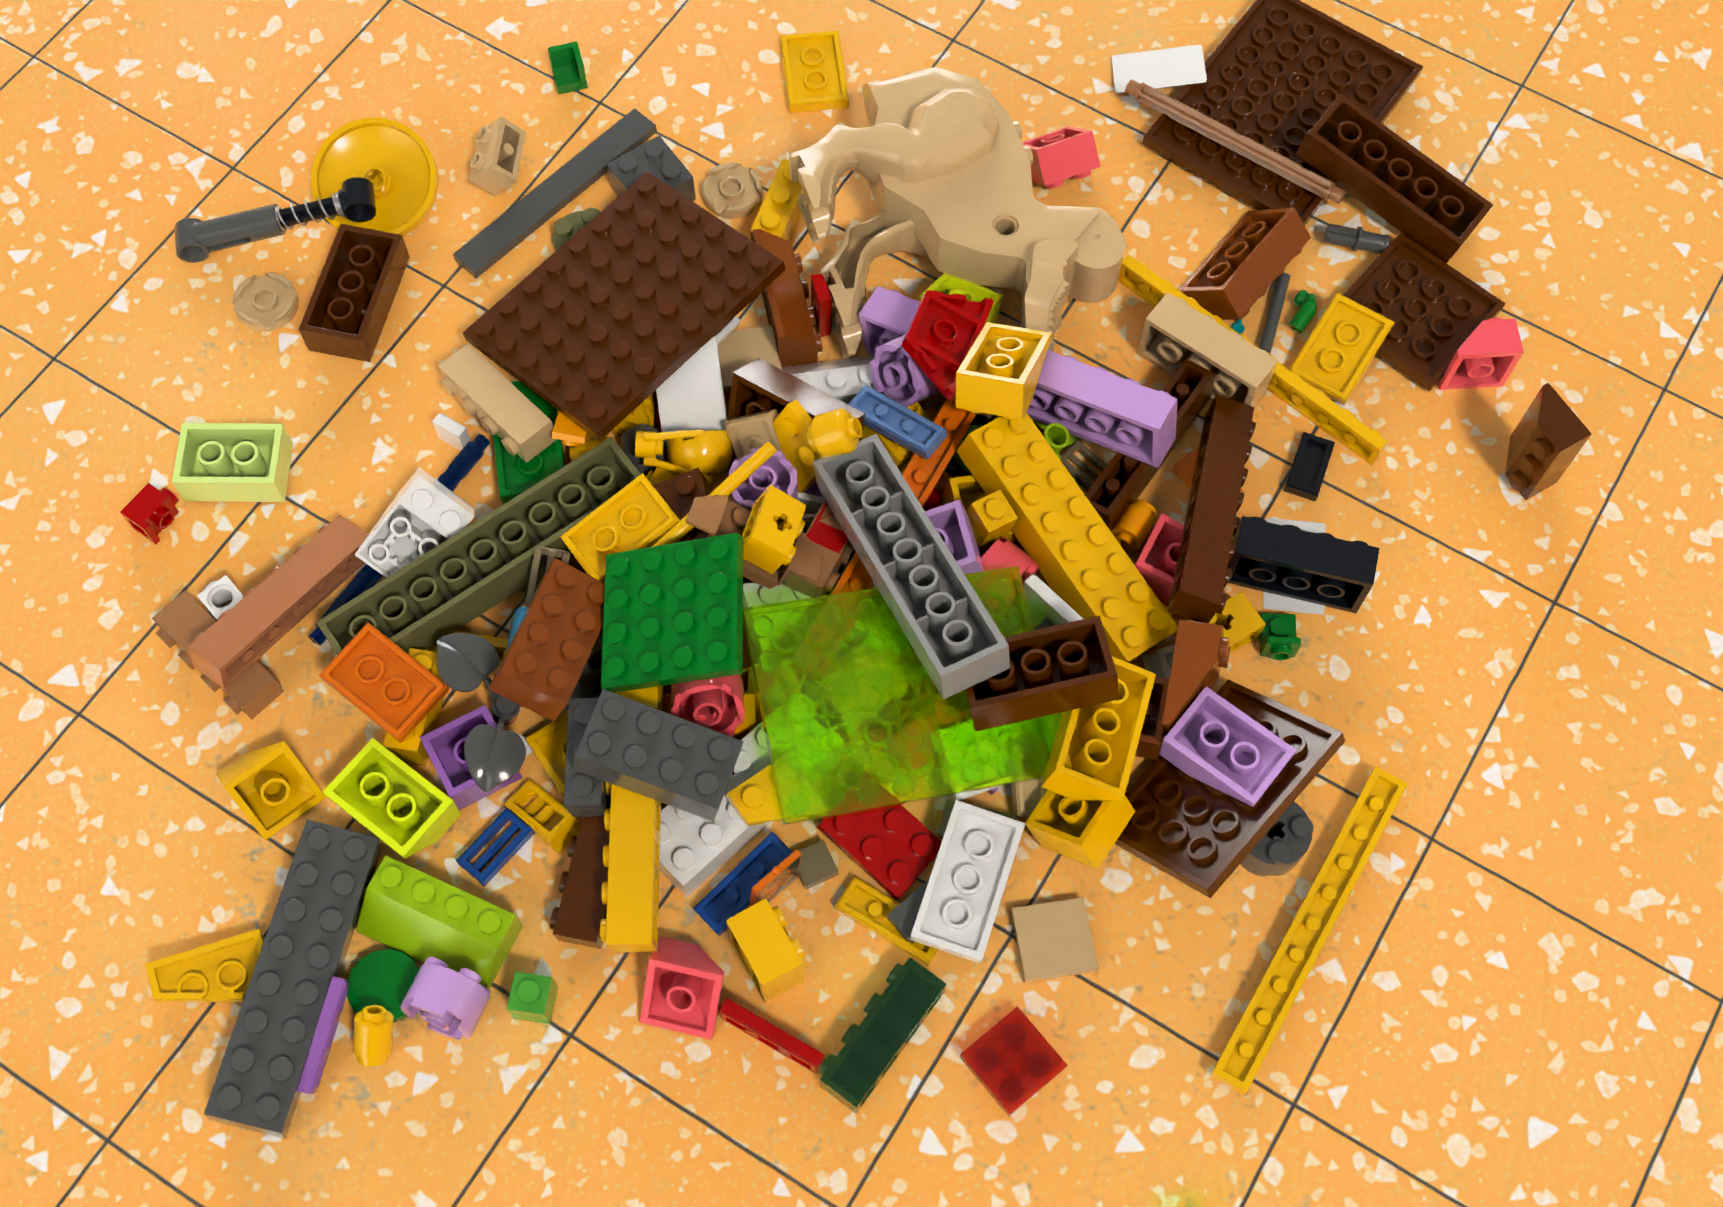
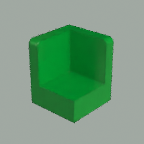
M577 41L549 47L548 53L558 94L588 88L584 64Z

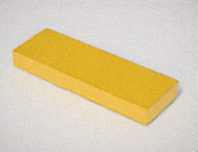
M853 876L835 904L834 909L929 966L939 949L918 942L910 944L886 918L900 903Z

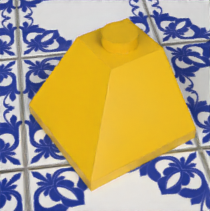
M285 741L247 752L216 774L225 790L265 841L326 798Z

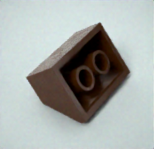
M1549 383L1542 386L1510 436L1505 476L1509 479L1511 487L1519 492L1525 500L1556 484L1592 435Z

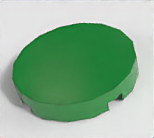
M393 949L376 950L364 956L353 967L348 978L351 984L347 999L353 1011L357 1014L367 1006L379 1005L393 1014V1022L405 1019L408 1016L402 1012L400 1006L419 971V967L404 952Z

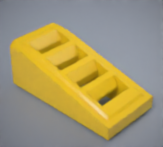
M530 779L504 803L506 808L528 825L541 840L557 853L562 852L569 845L572 836L578 835L580 823L577 822V817H572L562 804ZM536 795L537 798L525 810H522L521 808ZM545 804L547 805L534 818H532V816L536 812H538ZM556 813L557 815L545 827H543V825Z

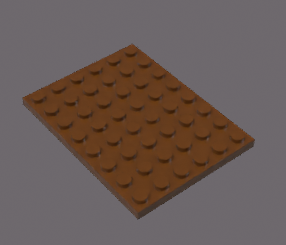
M1256 0L1205 61L1207 82L1186 85L1174 100L1197 110L1233 129L1235 132L1330 180L1295 154L1307 133L1341 94L1383 124L1420 76L1423 66L1300 0ZM1162 113L1143 137V145L1257 210L1295 207L1303 224L1306 225L1325 200L1171 119L1164 113Z
M647 171L463 332V335L468 343L598 441H601L786 269L784 261Z

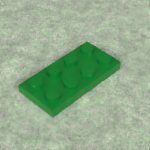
M520 381L511 382L552 421L554 427L558 410ZM497 434L493 436L499 496L502 504L507 503L565 466L562 440L557 439L526 463L518 454L512 456L505 449L501 442L502 439Z

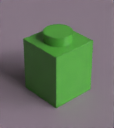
M515 972L507 1010L513 1019L551 1024L558 986L552 977Z

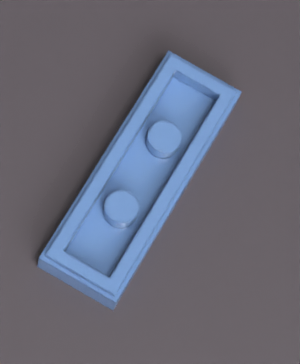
M867 385L848 404L865 413L864 425L926 460L930 458L947 438V430Z

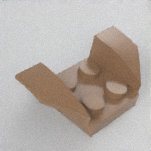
M729 495L695 497L685 523L709 533L708 537L739 533L742 536L751 510L733 501H728ZM801 532L799 537L794 540L793 545L797 549L787 566L782 564L773 574H770L743 559V577L768 589L781 585L789 572L816 583L824 557L808 537Z

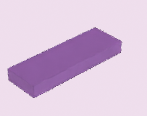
M332 976L297 1088L298 1092L315 1094L318 1091L351 984L346 979Z

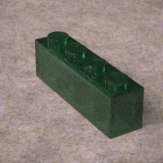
M911 957L904 966L898 963L892 969L886 979V982L890 985L882 995L875 993L864 1008L867 1016L859 1026L853 1023L841 1039V1042L845 1044L837 1056L831 1053L818 1070V1073L822 1075L819 1079L820 1087L855 1114L863 1106L945 993L947 984Z

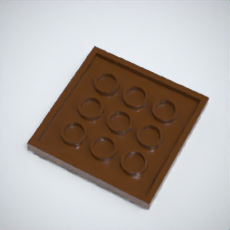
M1402 233L1394 239L1343 294V296L1394 321L1391 331L1376 355L1428 391H1431L1442 379L1456 351L1483 320L1495 318L1506 304Z

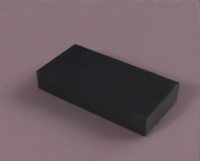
M1303 432L1284 491L1316 501L1335 442Z

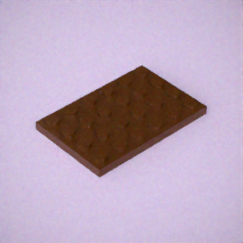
M1229 679L1216 693L1297 750L1254 807L1188 776L1160 755L1158 760H1155L1126 792L1125 796L1136 812L1115 842V845L1209 898L1216 893L1345 742L1343 732Z

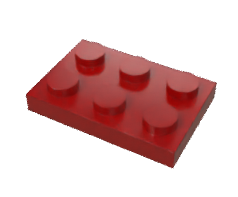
M866 771L861 773L816 826L895 900L900 899L938 854L942 843L940 839Z

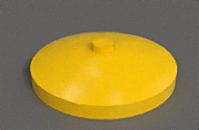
M362 118L341 126L322 143L312 164L311 189L315 201L318 200V196L320 199L332 197L331 194L338 192L343 182L350 178H366L373 183L377 212L375 217L366 222H353L345 216L341 217L338 215L334 219L325 217L337 230L340 224H346L405 236L425 220L433 208L438 193V169L426 143L408 126L387 118Z

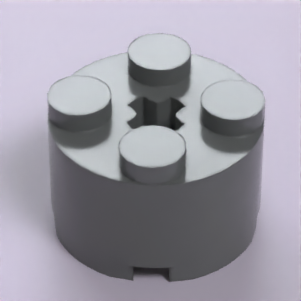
M1293 802L1240 864L1252 874L1264 877L1266 875L1280 876L1290 872L1306 853L1312 840L1314 826L1305 811L1296 802ZM1270 833L1274 838L1271 839L1267 835Z

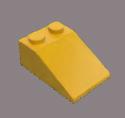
M986 322L956 372V408L965 409L972 413H987L998 415L1005 419L1022 420L1032 402L1051 342L1052 333Z

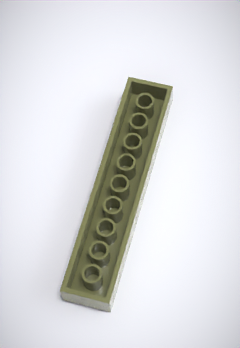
M610 437L316 623L337 655L368 622L407 654L409 648L421 650L430 648L437 643L439 638L455 632L528 585L536 545L568 551V547L560 536L641 473L615 440ZM541 555L537 578L545 574L548 560L547 555Z

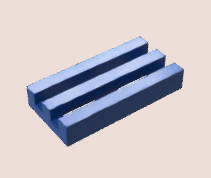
M506 808L456 862L485 887L534 835V831ZM511 821L513 824L488 848L474 865H471L469 862ZM519 830H521V832L509 843V845L481 873L480 871L487 865V863L506 845V843Z

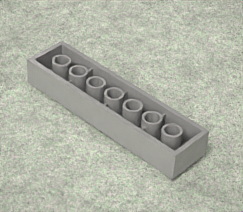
M877 434L859 441L855 451L849 454L822 457L813 461L817 487L943 700L1010 669L1008 643Z

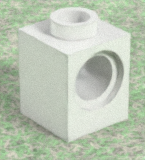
M227 575L209 583L204 591L197 595L216 621L224 611L233 608L244 597ZM232 600L228 606L221 608L225 602Z

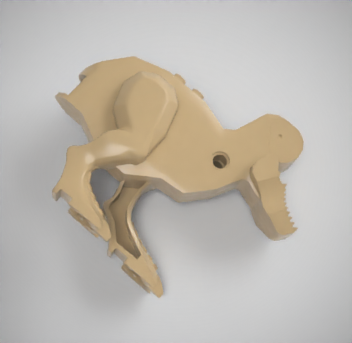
M924 68L905 73L901 77L877 83L873 81L867 82L863 85L862 92L870 127L850 128L839 124L834 126L827 136L809 148L789 153L791 182L801 183L804 193L799 194L798 204L813 244L820 243L822 239L827 238L835 213L836 185L839 177L844 172L849 170L856 171L870 181V189L880 210L877 216L865 222L852 223L847 226L845 236L837 252L820 270V273L825 277L834 306L832 307V331L843 359L856 355L861 345L862 328L858 314L866 304V280L870 264L876 257L895 252H907L920 256L929 255L937 271L978 285L1018 291L1021 295L1020 311L1022 316L1020 328L1052 333L1048 348L1052 352H1054L1055 341L1053 340L1054 333L1061 327L1062 308L1067 302L1068 296L1086 303H1097L1109 298L1116 289L1126 248L1125 239L1118 224L1112 216L1099 207L1048 206L1033 198L1031 176L1033 154L1031 148L1028 145L1023 146L1021 142V126L1018 121H1012L1008 111L976 78L941 68Z

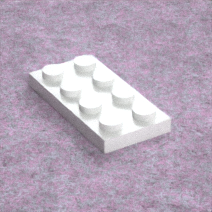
M958 800L955 801L910 940L981 964L1025 823Z

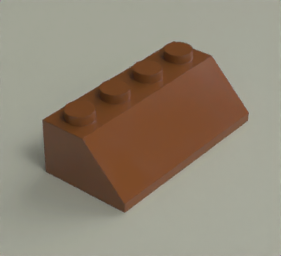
M1295 207L1248 211L1179 291L1187 297L1195 299L1201 307L1222 320L1237 321L1244 318L1254 303L1267 292V288L1271 283L1283 274L1285 267L1294 257L1301 253L1302 247L1311 238Z
M761 229L753 230V242L784 261L786 269L761 292L768 323L773 328L781 367L818 362V352H822L823 348L820 333H814L812 325H816L813 306L807 307L805 300L809 299L808 284L806 280H801L799 273H803L800 254H794L790 241Z

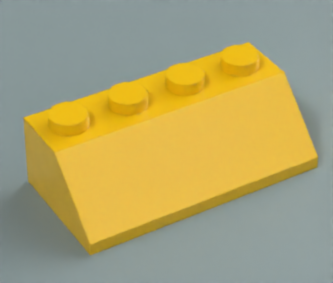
M1112 656L1118 676L1119 699L1062 712L1041 787L1073 800H1122L1125 796L1156 674Z

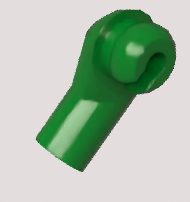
M1300 290L1294 298V304L1299 306L1300 309L1288 324L1292 330L1300 334L1314 317L1317 308L1316 295L1313 293L1309 294L1306 290Z

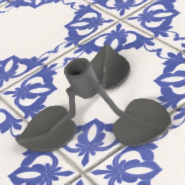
M453 633L443 636L437 641V668L441 679L451 689L461 692L475 690L483 680L490 693L489 696L493 700L490 714L497 724L496 729L486 724L477 725L469 732L464 745L465 761L471 777L482 791L489 792L500 783L515 775L524 763L526 747L522 738L514 731L503 730V726L511 725L516 721L520 707L523 706L489 690L492 680L488 675L499 666V656L495 647L478 635ZM586 662L570 699L588 698L593 693L600 678L599 670ZM568 702V705L565 707V709H564L563 711H567V710H568L569 702Z

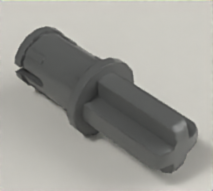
M1329 224L1324 235V240L1328 243L1351 247L1352 251L1355 252L1360 249L1379 253L1380 255L1388 247L1390 239L1389 235L1363 231V228L1360 226L1354 229L1335 224Z

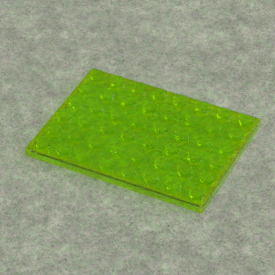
M1019 566L964 574L1003 637L1033 631ZM878 588L743 608V624L783 825L1044 778L1057 733L1053 714L975 732L966 691L963 690L943 700Z

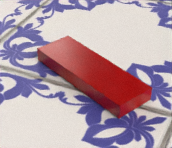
M726 998L719 1009L722 1020L811 1072L819 1074L825 1063V1054L730 999Z

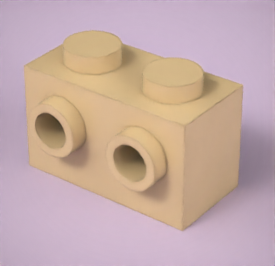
M502 116L488 126H483L476 135L475 141L477 146L470 162L472 170L469 181L494 196L505 189L511 188L517 181L526 131Z

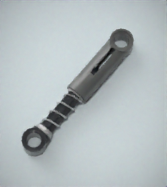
M354 177L344 181L341 189L335 194H331L332 197L320 199L318 196L317 201L307 203L304 200V204L293 206L290 203V207L282 209L277 204H271L205 221L196 218L179 220L175 224L176 255L185 262H201L207 259L211 252L285 235L286 229H293L296 224L306 226L308 221L313 220L320 223L322 218L334 219L336 215L345 216L353 222L369 221L377 213L373 183L366 178Z

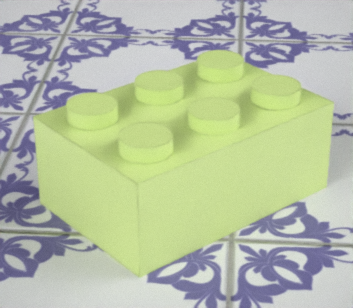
M182 423L172 484L184 501L285 502L293 442L283 424Z

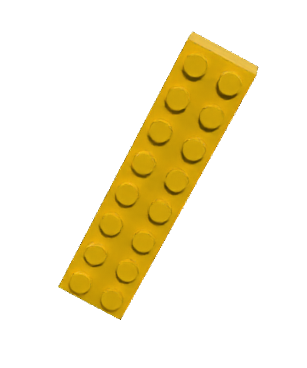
M1027 412L1022 420L1005 419L1000 416L967 435L956 452L986 495L1001 489L1018 517L1011 531L1027 554L1040 565L1039 571L1052 590L1083 619L1100 615L1113 657L1132 663L1177 632L1178 626Z

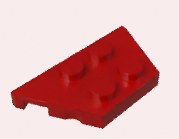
M927 290L920 300L901 346L941 393L951 401L956 395V372L982 331L994 300L984 298L982 302L968 301L966 295H946L942 292Z

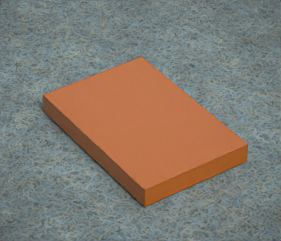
M369 622L319 674L323 681L400 744L450 690L445 683Z

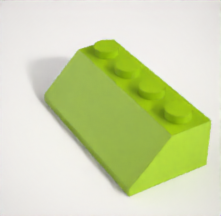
M385 855L366 888L356 931L387 947L404 952L409 957L425 963L427 957H435L445 962L448 968L460 972L461 968L470 969L482 977L479 984L490 989L523 926L517 915Z

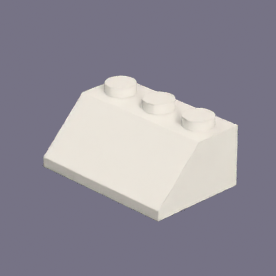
M875 355L781 367L783 371L844 401L846 404H849L865 385L875 390L869 371V362L874 360Z

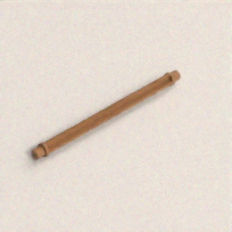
M1133 79L1128 82L1125 92L1133 95L1135 100L1166 114L1171 119L1325 200L1330 199L1340 204L1345 197L1346 191L1337 187L1336 183L1302 167L1300 164L1235 132L1233 129L1170 98L1168 95L1145 83L1140 84Z

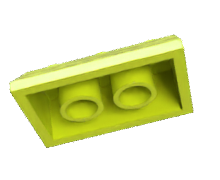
M374 738L366 744L322 792L404 859L436 843L461 815L451 798Z

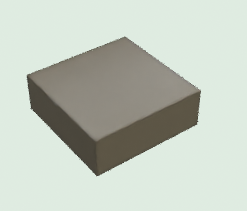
M824 840L799 850L802 857L798 875L805 889H809L839 875V871Z

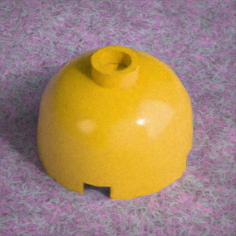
M708 430L704 431L703 436L686 438L685 441H683V438L666 440L669 462L690 470L699 468L704 475L711 477L709 484L714 483V477L723 474L731 465L733 446L727 431Z

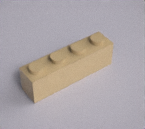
M470 343L438 365L443 378L440 380V383L444 390L451 397L456 394L461 399L460 403L466 412L471 416L476 414L481 419V424L491 436L497 434L502 439L501 442L505 449L512 456L518 454L527 463L557 440L552 439L554 428L552 421Z

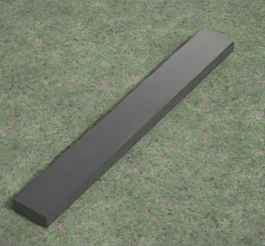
M634 108L453 254L455 261L473 277L478 278L608 172L607 163L639 147L657 132L656 125Z

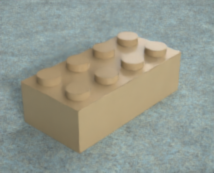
M1168 292L1145 318L1136 353L1171 376L1175 374L1183 361L1187 359L1214 372L1213 393L1209 399L1213 402L1216 395L1219 394L1254 408L1265 396L1278 363L1267 351L1258 349L1245 341L1238 333L1229 331L1218 324L1212 317L1200 313L1189 306L1185 300L1176 298Z

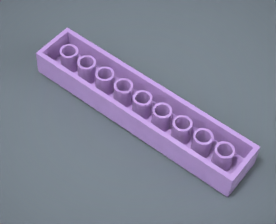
M877 286L858 314L866 354L875 355L876 347L905 335L920 300L917 301L906 297L896 290H888ZM1050 350L1047 351L1032 402L1026 411L1029 417L1047 425L1051 423L1062 424L1070 434L1159 468L1176 438L1177 398L1172 397L1165 391H1156L1140 385L1133 379H1124L1111 374L1103 368L1084 364L1072 356H1063Z

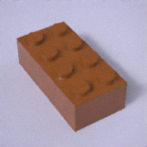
M554 558L532 597L489 690L555 722L568 705L603 627L605 583Z

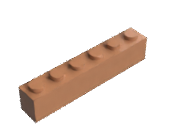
M341 515L336 517L331 523L323 525L318 534L308 543L300 545L295 550L293 556L281 566H276L263 582L257 587L249 589L240 602L233 608L224 611L210 628L194 637L188 646L193 667L225 689L365 564V562L355 556V553L369 534Z

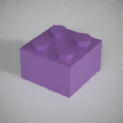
M486 705L420 737L449 797L455 802L459 810L523 778L519 770L515 775L500 783L489 792H484L471 777L464 756V745L469 732L480 724H486L495 729L497 726Z

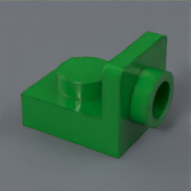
M1261 613L1260 617L1266 625L1259 637L1260 656H1269L1273 660L1279 661L1288 660L1291 657L1295 658L1301 647V638L1297 637L1295 614Z

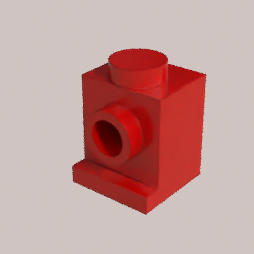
M148 483L120 513L131 528L156 545L160 541L157 535L162 529L167 528L179 513L175 507L179 499L168 489L163 487L161 490H158Z

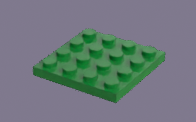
M739 533L606 555L601 689L615 693L742 674L743 537Z

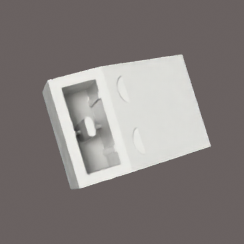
M419 467L396 495L356 551L355 556L387 578L464 530L475 517L474 507Z

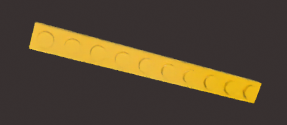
M1129 254L1122 260L1118 282L1154 308L1168 292L1176 298L1185 300L1189 306L1200 313L1212 317L1218 324L1229 331L1237 333L1226 325L1220 317L1212 315L1201 307L1195 299L1187 297L1176 289L1169 280L1162 279L1151 271L1144 262L1137 261ZM1238 333L1245 341L1255 346L1245 335ZM1279 362L1277 363L1267 390L1372 466L1381 456L1388 441L1377 430L1369 428L1355 418L1352 412L1341 408L1330 400L1323 391L1317 390L1305 382L1298 373L1290 371Z
M1377 766L1374 767L1210 1076L1242 1095L1247 1093L1408 783Z

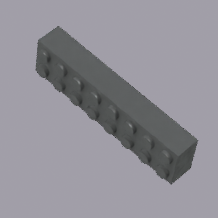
M306 820L204 1111V1115L210 1121L286 1139L301 1093L297 1091L329 985L332 976L339 978L362 909L366 888L372 879L379 858L381 845L378 837Z

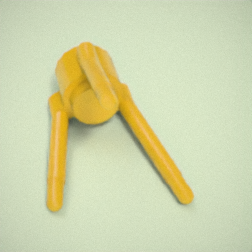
M704 430L659 433L655 431H636L635 458H644V466H656L678 474L688 472L690 469L656 459V455L663 456L664 440L703 436ZM704 475L707 481L710 482L711 477Z

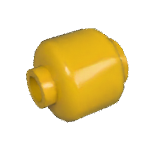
M843 408L816 415L807 430L809 445L814 452L819 453L822 457L849 454L855 451L859 438L862 437L861 423L858 418L853 417L849 411Z

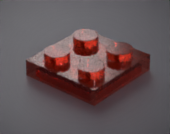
M1018 1006L960 1054L961 1060L1009 1117L1068 1066Z

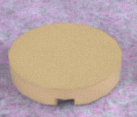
M736 162L723 163L712 168L701 184L703 203L710 212L722 218H743L753 213L760 205L763 197L762 181L757 172L750 167L749 169L742 167V164Z
M273 272L264 273L265 276L259 277L254 275L247 278L236 289L233 295L234 311L239 321L248 329L258 332L274 331L284 327L294 318L299 308V297L292 282L283 275Z

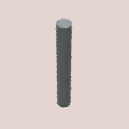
M1284 272L1277 277L1259 344V349L1265 350L1268 353H1271L1290 281V275Z

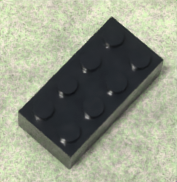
M1242 516L1238 529L1232 539V542L1236 543V548L1227 566L1232 569L1228 581L1229 584L1352 613H1357L1374 585L1379 548L1369 546L1363 541H1347L1335 538L1329 533H1313L1301 530L1294 525L1282 526L1269 523L1260 517L1248 518Z

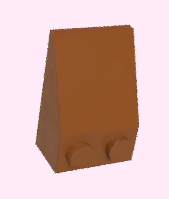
M1179 619L1162 721L1165 736L1206 686L1212 689L1220 677L1221 667H1228L1230 656L1229 638L1224 637L1223 625Z

